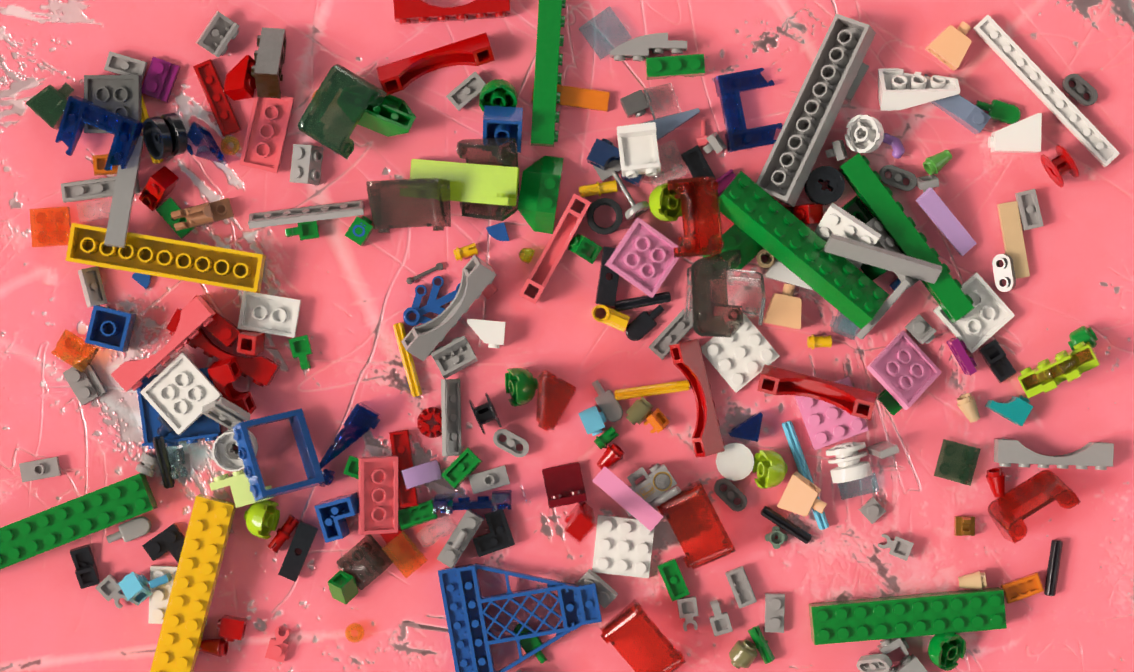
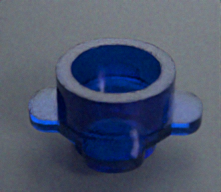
M326 468L322 471L324 482L320 484L321 487L329 486L335 478L333 476L335 471H329Z

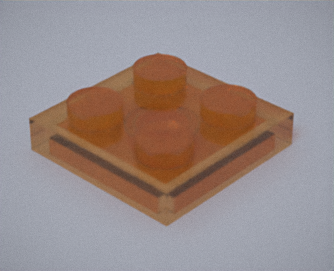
M70 207L29 209L33 248L68 245L71 230Z

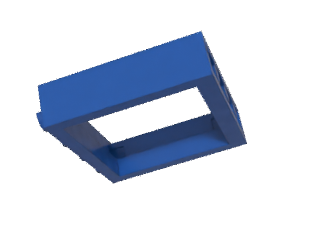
M302 408L240 422L233 427L235 434L233 438L237 441L239 447L238 454L240 459L243 460L244 474L249 480L250 492L253 493L255 502L314 487L324 482ZM289 419L308 480L266 490L247 428Z

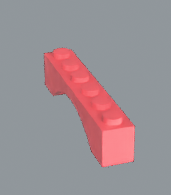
M574 193L519 296L536 305L591 202Z
M201 296L195 297L182 309L176 332L161 350L144 359L125 361L111 374L112 377L126 392L130 390L136 391L142 386L143 383L141 381L145 377L150 378L157 372L155 368L160 364L162 366L171 359L170 355L174 351L177 353L184 348V342L188 338L192 340L200 333L198 329L202 326H208L214 320L212 317L216 313Z

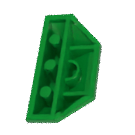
M370 86L345 87L337 101V104L353 123L387 137L409 133L416 119L415 114L412 113L404 100L390 94L385 96L383 91Z
M543 156L523 171L518 211L535 232L553 234L564 158Z
M733 224L705 249L701 255L712 268L741 270L764 248L737 225Z

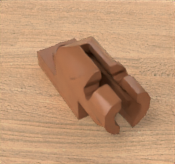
M229 198L171 212V217L174 220L183 217L187 219L186 222L174 224L175 230L179 231L232 218L234 214Z

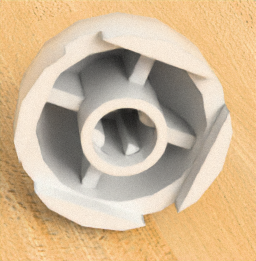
M857 115L848 122L845 141L852 151L871 153L882 144L884 129L878 119L869 115Z

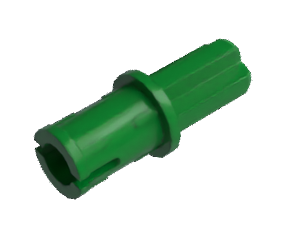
M759 625L752 627L748 630V633L764 663L768 664L775 659L767 644L769 641L765 640Z

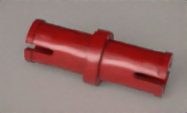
M289 515L283 526L277 529V534L268 544V547L270 549L273 548L272 551L278 553L286 539H290V534L300 521L295 519L294 516Z

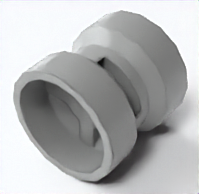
M143 452L141 463L137 464L135 470L146 476L153 477L155 474L154 468L158 465L157 457L151 453Z

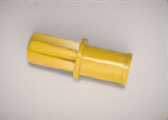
M616 180L602 183L597 181L596 184L579 187L580 197L601 196V194L618 192Z

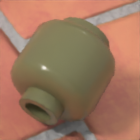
M738 640L729 652V657L732 660L731 664L738 669L741 667L749 668L757 657L756 646L749 640Z

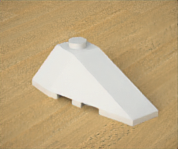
M899 68L878 69L880 110H903L960 94L958 79L939 75L927 77L922 76V72L916 71L914 74L904 73V69Z

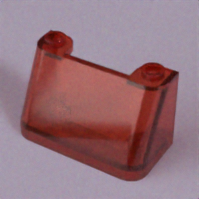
M712 176L667 180L668 190H674L677 194L674 195L675 199H681L684 237H678L681 244L679 247L674 248V257L720 254L724 243L722 240L718 182Z
M542 369L538 376L536 421L539 422L538 427L548 432L549 429H555L574 395L576 387L545 369Z
M1042 470L1006 492L1005 496L993 500L988 506V513L1003 538L1015 544L1026 536L1027 526L1023 520L1054 500L1065 509L1073 508L1081 502L1077 495L1054 472Z
M699 480L682 488L679 494L657 506L660 514L666 516L686 555L683 559L688 568L692 567L694 570L736 551Z
M636 599L600 628L602 639L607 644L610 642L635 672H674L686 663L683 654L676 650V647L651 620Z

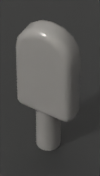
M598 380L591 383L599 395L595 398V401L600 410L603 411L605 418L611 422L619 421L623 416V410L612 391L607 390L605 392Z
M143 516L120 524L118 526L119 531L106 538L108 543L121 538L127 543L149 533L152 525L148 518Z

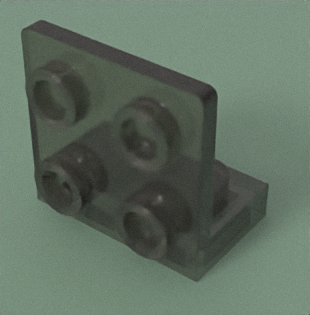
M370 534L361 539L336 563L344 572L354 576L357 587L363 590L382 574L394 560Z

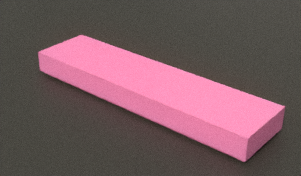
M605 466L592 480L650 531L663 518L657 510Z

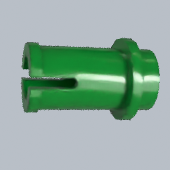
M611 426L602 435L596 436L594 442L600 449L607 448L606 445L619 435Z

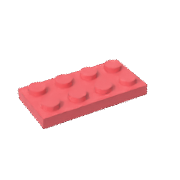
M256 90L239 165L278 173L294 98L281 95V99L258 97Z
M398 456L359 457V534L398 533Z

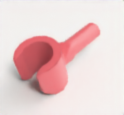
M701 120V136L696 137L699 148L705 147L708 142L706 139V120Z

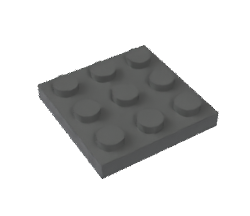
M84 75V133L141 134L142 76Z

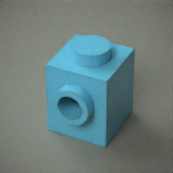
M596 405L578 413L587 434L595 436L603 432L602 428L605 427L604 423L607 420L603 411L598 412Z
M131 572L118 583L127 600L137 606L153 594L147 585L148 580L143 574L139 575Z

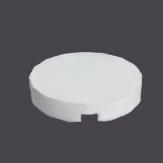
M734 442L725 445V451L717 453L716 466L718 471L729 480L737 481L744 479L753 470L754 457L752 452L741 443Z

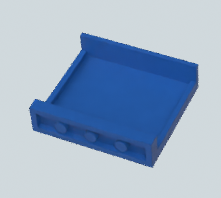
M209 367L200 368L199 370L214 385L213 381L209 378L207 369ZM159 374L153 375L150 378L145 377L141 381L143 383L142 386L137 389L144 437L142 446H148V449H154L153 438L159 436L157 429L162 424L158 420L160 414L140 392ZM202 414L181 435H178L175 431L170 432L168 437L164 438V442L169 447L179 445V441H186V444L198 443L200 438H205V441H213L222 434L221 425Z

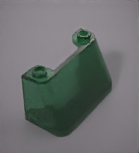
M336 64L328 72L299 120L298 129L316 142L348 159L354 150V141L349 138L367 107L369 105L377 107L382 104L387 93L347 68Z

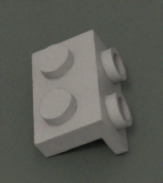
M216 11L196 43L219 58L220 55L223 56L228 50L229 46L227 44L229 41L235 39L238 35L240 25L219 11Z
M293 144L289 182L312 185L320 184L323 147Z
M465 336L457 337L451 343L440 346L431 353L444 379L478 361Z

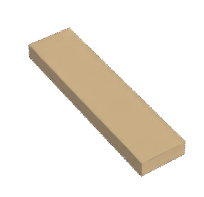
M1018 202L997 204L1005 254L1010 255L1013 259L1016 279L1029 277L1030 273Z

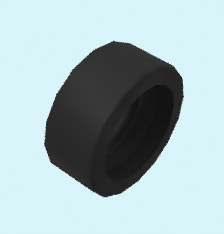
M597 199L588 208V225L598 234H612L622 224V209L612 199ZM602 205L612 207L616 213L614 224L607 228L598 226L593 217L596 208Z

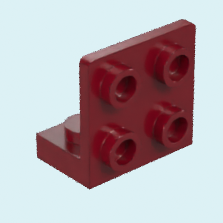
M579 462L542 469L549 509L587 501Z

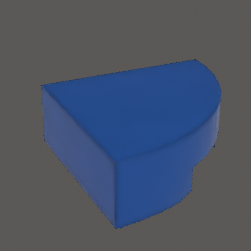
M504 222L486 227L488 233L494 239L504 242L510 241Z
M134 273L132 278L145 289H148L151 275Z

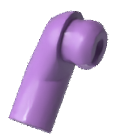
M884 133L883 142L892 146V156L896 159L901 158L905 152L901 140Z

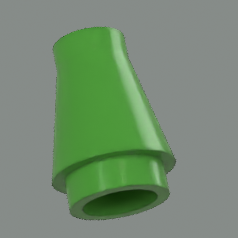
M946 149L943 152L926 158L925 162H923V167L928 174H937L952 159V155Z

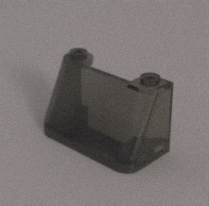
M514 138L463 139L457 142L456 152L461 159H466V163L518 167L517 142ZM519 180L516 207L460 202L462 216L504 221L518 210Z
M424 178L366 182L374 229H377L378 233H390V229L433 227V231H444V227H451L450 180Z
M741 250L723 251L700 258L691 265L693 328L696 334L709 337H732L744 325L742 310L737 306L728 305L727 271L739 266L741 263Z

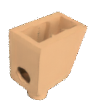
M963 21L957 29L950 25L925 50L954 71L959 67L972 42L966 37L971 27Z
M784 283L782 294L773 293L763 323L801 329L802 299L793 297L795 285Z
M796 471L792 475L777 507L802 516H808L812 509L822 514L827 503L817 499L821 489Z

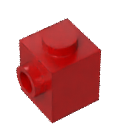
M249 330L239 333L237 352L250 357H255L263 352L265 333Z
M224 615L217 623L216 630L219 631L218 636L223 637V640L234 642L235 639L242 640L245 636L247 619Z

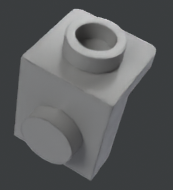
M904 638L883 639L880 641L881 644L877 646L879 651L885 655L899 647L905 656L909 655L907 649L910 647Z

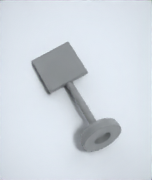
M620 161L610 162L605 171L593 165L602 181L611 176L617 181L632 206L625 212L627 220L634 219L649 209V203L646 201H641L637 204L634 202L617 173L621 171Z

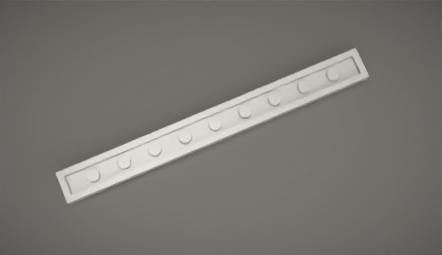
M986 15L973 28L1104 167L1120 154L989 15Z

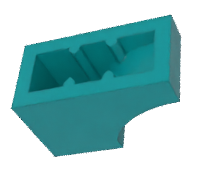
M1021 395L1019 398L1012 396L1011 400L1003 403L988 400L985 407L1018 426H1023L1034 406L1029 404V399Z

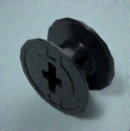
M821 166L810 173L804 190L807 197L813 203L828 205L837 201L842 196L845 189V181L837 169L831 166ZM818 180L822 183L826 181L827 187L830 188L831 191L827 188L822 190V184H820Z
M487 392L485 395L488 402L475 407L473 402L469 400L472 411L484 435L486 434L483 426L485 423L496 419L499 427H502Z

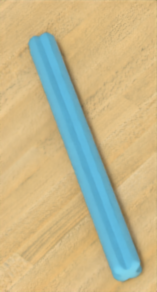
M786 421L782 423V427L798 472L814 484L793 423ZM812 509L818 528L820 530L827 529L829 524L825 512L823 511L821 514Z

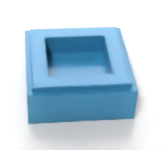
M170 573L150 580L148 582L150 588H155L171 581L172 576Z

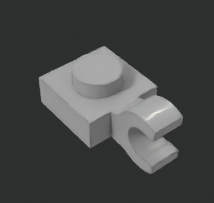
M718 600L711 601L710 604L714 616H710L709 620L714 636L732 632L733 629L728 613L721 612Z

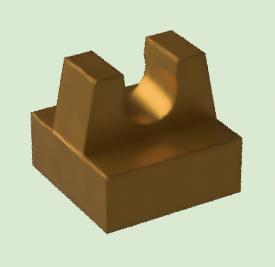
M954 516V535L975 536V517Z

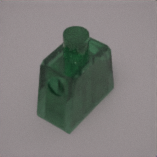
M67 82L59 90L50 84L28 100L26 104L51 128L58 130L74 106L68 99L74 88Z

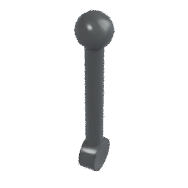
M437 263L435 267L419 275L408 277L406 279L407 284H412L415 280L436 270H442L443 264Z

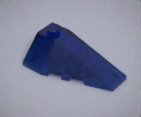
M196 122L191 123L187 133V150L191 155L194 154L198 158L224 165L227 164V160L209 129Z
M362 402L357 403L343 424L345 427L337 434L334 444L329 447L319 463L320 468L322 469L370 431L371 428L375 429L380 422V419H378L380 414Z

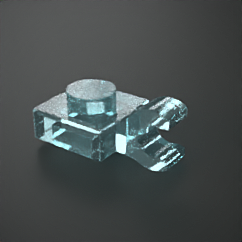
M183 446L166 447L172 469V478L178 479L179 471L181 477H187V469L182 466V464H185Z

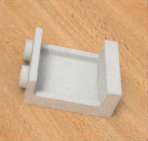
M656 123L617 126L622 177L635 178L641 174L654 176L661 172Z

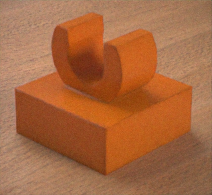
M657 408L646 418L647 420L644 422V425L650 423L653 427L650 433H659L670 422L661 410Z

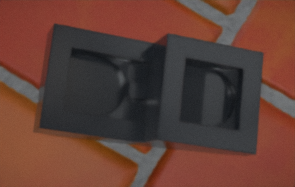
M996 339L979 349L999 383L1016 374V370L1006 358L1005 352Z
M87 544L71 549L70 555L76 568L75 574L80 588L84 589L99 584L100 579L90 545Z

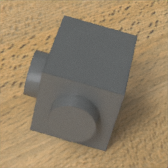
M642 89L620 99L627 118L634 115L637 118L646 114V110L649 109L648 104L651 103L648 94L643 93Z

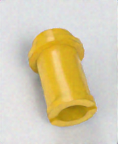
M474 242L461 248L456 247L453 253L456 261H463L462 259L477 255L478 250Z
M812 334L808 336V348L812 350L819 347L831 348V335L814 336Z

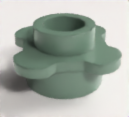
M774 526L772 531L765 535V540L769 541L774 549H779L780 545L788 539L787 534L782 533L778 526Z

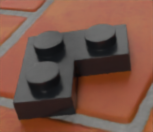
M503 508L484 514L490 533L473 538L478 557L515 545Z
M173 523L142 545L152 561L170 551L177 563H179L185 537L177 525Z

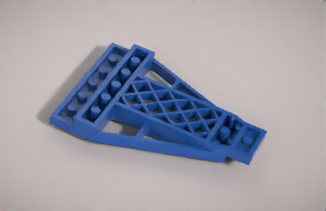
M477 563L458 566L453 569L438 570L455 672H506L580 626L602 622L596 583L577 586L575 584ZM477 569L505 574L507 593L482 596ZM509 576L547 583V586L514 592L511 590ZM557 590L558 596L552 593L551 591ZM546 592L541 600L532 595ZM547 594L557 599L552 608L542 602ZM526 596L522 603L514 599L515 597ZM528 597L538 603L533 611L523 605ZM507 599L503 607L495 602L497 600ZM509 600L519 606L514 615L504 609ZM489 602L484 609L483 603ZM558 602L560 604L561 615L553 610ZM491 603L500 609L495 618L485 612ZM539 605L549 610L544 619L534 613ZM521 608L530 614L525 623L516 617ZM502 611L511 617L506 626L497 620ZM551 612L560 618L555 627L546 622ZM485 616L492 620L488 628ZM532 616L541 621L536 630L527 625ZM513 619L522 625L518 633L508 628ZM563 620V626L558 627ZM494 622L504 628L498 637L489 631ZM543 623L549 627V629L539 630ZM524 627L531 631L526 633H520ZM505 630L512 634L508 636H502ZM556 634L525 655L522 654L521 639ZM516 641L519 658L496 671L491 645Z

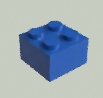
M484 106L482 150L521 153L523 108Z
M94 305L85 343L128 352L136 314Z

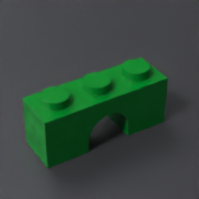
M704 54L646 58V80L666 79L672 76H704Z

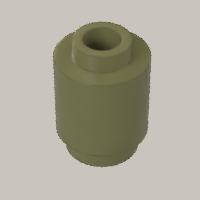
M641 397L640 400L637 399L626 411L628 414L626 418L633 425L636 423L640 425L652 412L653 406L644 397Z

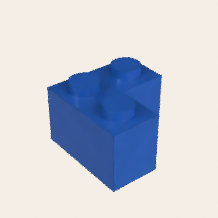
M357 492L322 501L314 506L325 543L342 539L350 534L346 517L359 513Z

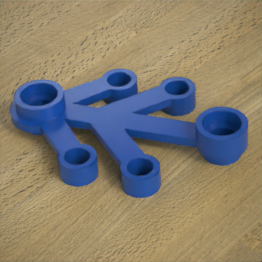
M440 276L434 277L427 305L421 308L419 307L422 296L426 295L427 288L424 285H418L415 288L416 295L412 307L407 308L403 313L404 322L410 326H415L432 320L423 316L429 312L441 314L445 308L440 306L455 298L460 283L457 285L456 290L437 299L444 280ZM437 278H440L442 281L439 286L434 283ZM419 287L424 288L425 291L423 294L418 293L417 290ZM410 313L416 314L415 320L409 318Z

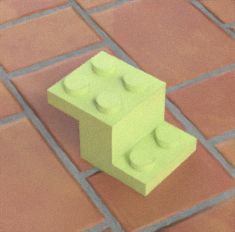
M244 469L232 472L233 476L230 477L228 473L213 478V482L209 483L211 491L230 486L236 508L256 503L253 493L250 492V483L244 474ZM271 485L265 486L266 490L273 489Z

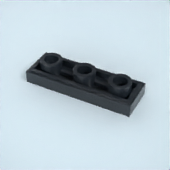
M603 246L595 299L596 304L615 306L619 275L605 264L616 248ZM607 273L611 274L610 280L606 279Z
M300 521L278 575L294 582L297 581L319 528ZM296 548H300L302 553L297 554Z

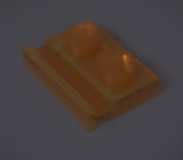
M65 329L56 344V348L51 353L85 373V369L90 365L99 349L92 344L85 343L84 339Z
M402 531L382 548L405 578L428 561L405 531Z

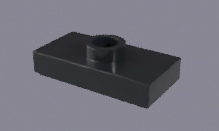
M698 145L681 154L698 188L716 180Z

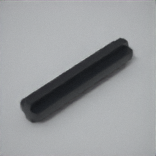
M670 292L655 294L653 298L647 295L615 302L616 311H623L671 301Z
M155 436L153 438V445L163 485L166 489L173 488L175 482L163 436Z
M765 506L760 514L805 544L810 542L812 535L769 507Z
M1054 539L1051 541L1044 594L1047 596H1055L1063 546L1061 540Z

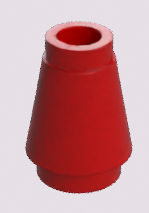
M613 443L607 447L597 465L601 470L604 466L610 468L623 459L622 456L625 453L617 444Z
M1002 468L987 470L986 479L994 497L1005 496V472L1002 471Z
M223 638L201 640L199 651L218 657L226 656L229 643L223 640Z

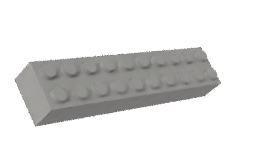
M837 13L835 14L756 182L775 200L792 207L795 206L876 34L870 25Z

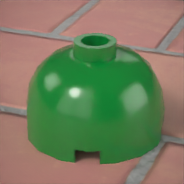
M503 79L489 81L480 92L479 105L481 110L484 112L485 105L516 107L518 100L516 89L511 83Z
M507 369L508 373H505L506 394L510 393L511 399H508L510 404L515 407L529 403L534 398L536 389H538L537 379L527 369Z
M946 632L934 635L928 646V655L932 663L945 671L957 667V661L959 658L963 659L966 652V641L956 633Z

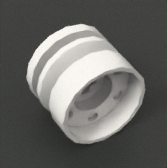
M229 429L221 434L213 443L212 455L216 464L223 470L230 472L240 471L244 468L243 460L240 459L238 450L233 448L235 445L238 446L237 441L233 438L235 436L233 429ZM248 430L250 440L256 456L258 452V442L254 434Z
M846 442L835 445V447L825 451L827 456H836L828 459V463H837L838 467L830 470L833 483L853 481L872 475L870 462L860 461V458L868 455L867 451L858 452V450L866 447L865 442Z

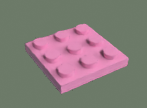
M637 217L605 265L653 298L684 250Z
M904 330L899 332L866 367L904 410L909 409L942 373Z
M849 377L834 381L853 387ZM794 396L814 450L869 431L864 418L852 416L843 409L825 401L805 396Z

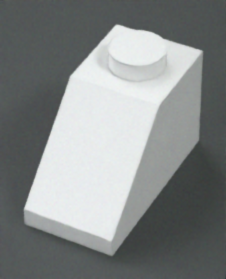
M467 319L469 326L484 343L488 344L489 348H500V345H504L506 322Z

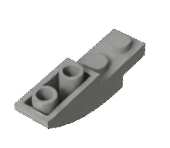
M668 33L648 34L636 37L617 46L610 51V58H614V61H625V58H633V61H644V58H648L649 51H652L653 54H663L664 51H671V54H683V51L687 50V41L668 40Z

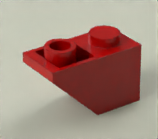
M246 55L226 75L224 92L233 101L254 97L256 82L255 77L251 75L252 65H255L256 62L250 55Z
M166 166L162 167L150 177L139 200L152 211L156 210L174 189L179 177Z
M822 204L785 207L805 225L819 224L823 218Z

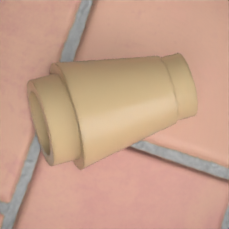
M762 249L758 252L756 260L761 267L769 268L773 266L776 258L767 250ZM764 255L768 258L766 263L761 260V257Z
M965 393L956 399L958 402L957 406L970 423L980 419L974 396H971L970 393Z
M980 571L958 577L959 588L977 590L987 588L985 572L980 573Z

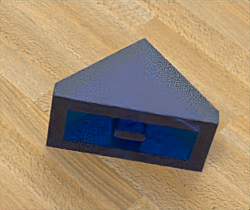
M758 411L727 433L731 437L758 442L763 417L762 413Z

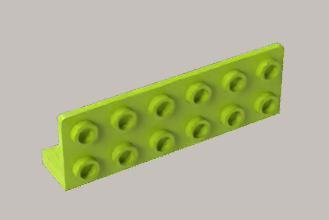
M412 159L408 189L401 188L400 196L516 207L519 168Z

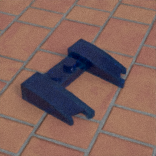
M764 68L724 74L714 78L717 97L720 98L726 128L725 139L728 153L775 144L776 140L773 139L776 129H782V123L750 129L746 128L740 93L774 86L773 80L767 83L761 75Z
M76 95L69 96L55 142L63 141L68 147L65 153L72 156L87 123L114 134L104 170H112V166L121 165V169H126L144 122L129 116L119 115Z
M512 490L493 491L492 499H489V496H477V500H470V497H459L458 501H455V493L437 494L434 497L433 514H437L439 510L440 513L453 514L454 510L485 508L498 511L506 509V506L508 510H511L513 506Z

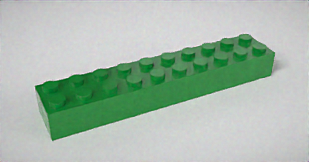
M742 171L738 173L714 202L713 206L860 329L865 327L875 317L888 298L889 294L845 257L824 252L826 241Z
M139 473L1 527L0 569L158 508L146 476Z
M999 587L809 604L811 639L814 645L938 635L946 632L961 633L1007 629L1004 590Z

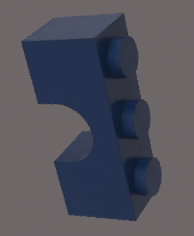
M596 139L587 157V162L605 171L610 162L620 161L619 149L612 146L613 143L607 139ZM645 174L638 175L635 178L624 176L622 179L639 187Z

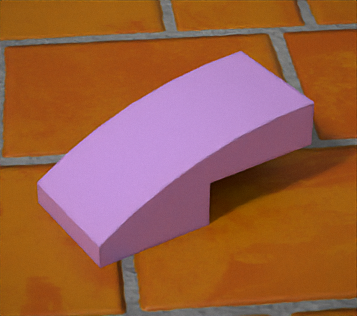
M437 460L401 471L407 489L443 478Z

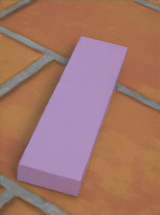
M929 187L915 200L961 256H964L977 244L932 188Z

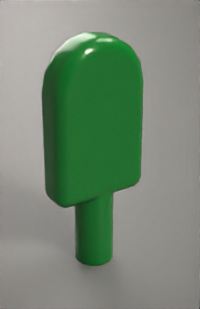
M995 99L992 100L991 104L978 100L976 102L977 107L988 111V115L991 116L990 119L1014 124L1021 117V112L1015 105Z
M520 623L515 626V633H518L522 627ZM524 627L520 633H526L531 631ZM539 637L520 640L521 646L526 653L543 644ZM541 650L534 654L541 664L547 660Z

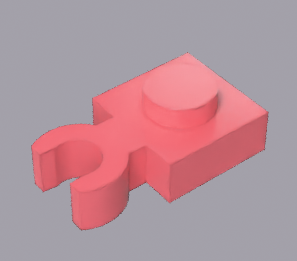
M280 626L275 629L276 639H270L265 658L283 663L289 647V643L284 641L290 635V629L286 630L285 635H281L279 633Z

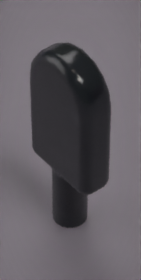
M657 306L650 314L647 311H643L626 327V336L632 341L642 339L657 325L654 319L664 311L662 306Z

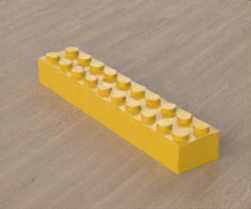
M77 223L71 224L65 261L260 293L266 255L131 232L127 233L125 248L105 246L107 228Z
M202 494L197 495L195 498L150 672L194 671L236 510L235 503Z

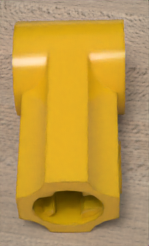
M602 304L595 305L591 311L592 317L596 321L623 332L630 319V316ZM598 308H604L606 313L603 318L596 317L595 311Z

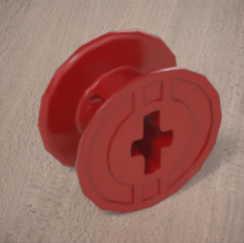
M1057 145L1056 158L1050 160L1046 155H1041L1040 159L1053 182L1059 187H1064L1062 176L1069 172L1077 178L1079 177V171L1070 154L1062 146Z

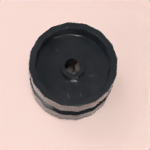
M176 113L163 114L161 117L155 116L144 121V142L148 152L154 159L161 160L168 158L170 155L176 156L186 152L188 146L186 129Z

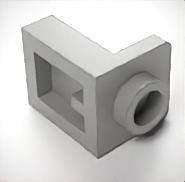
M920 314L915 316L904 327L919 344L930 343L935 338L934 333L937 332Z

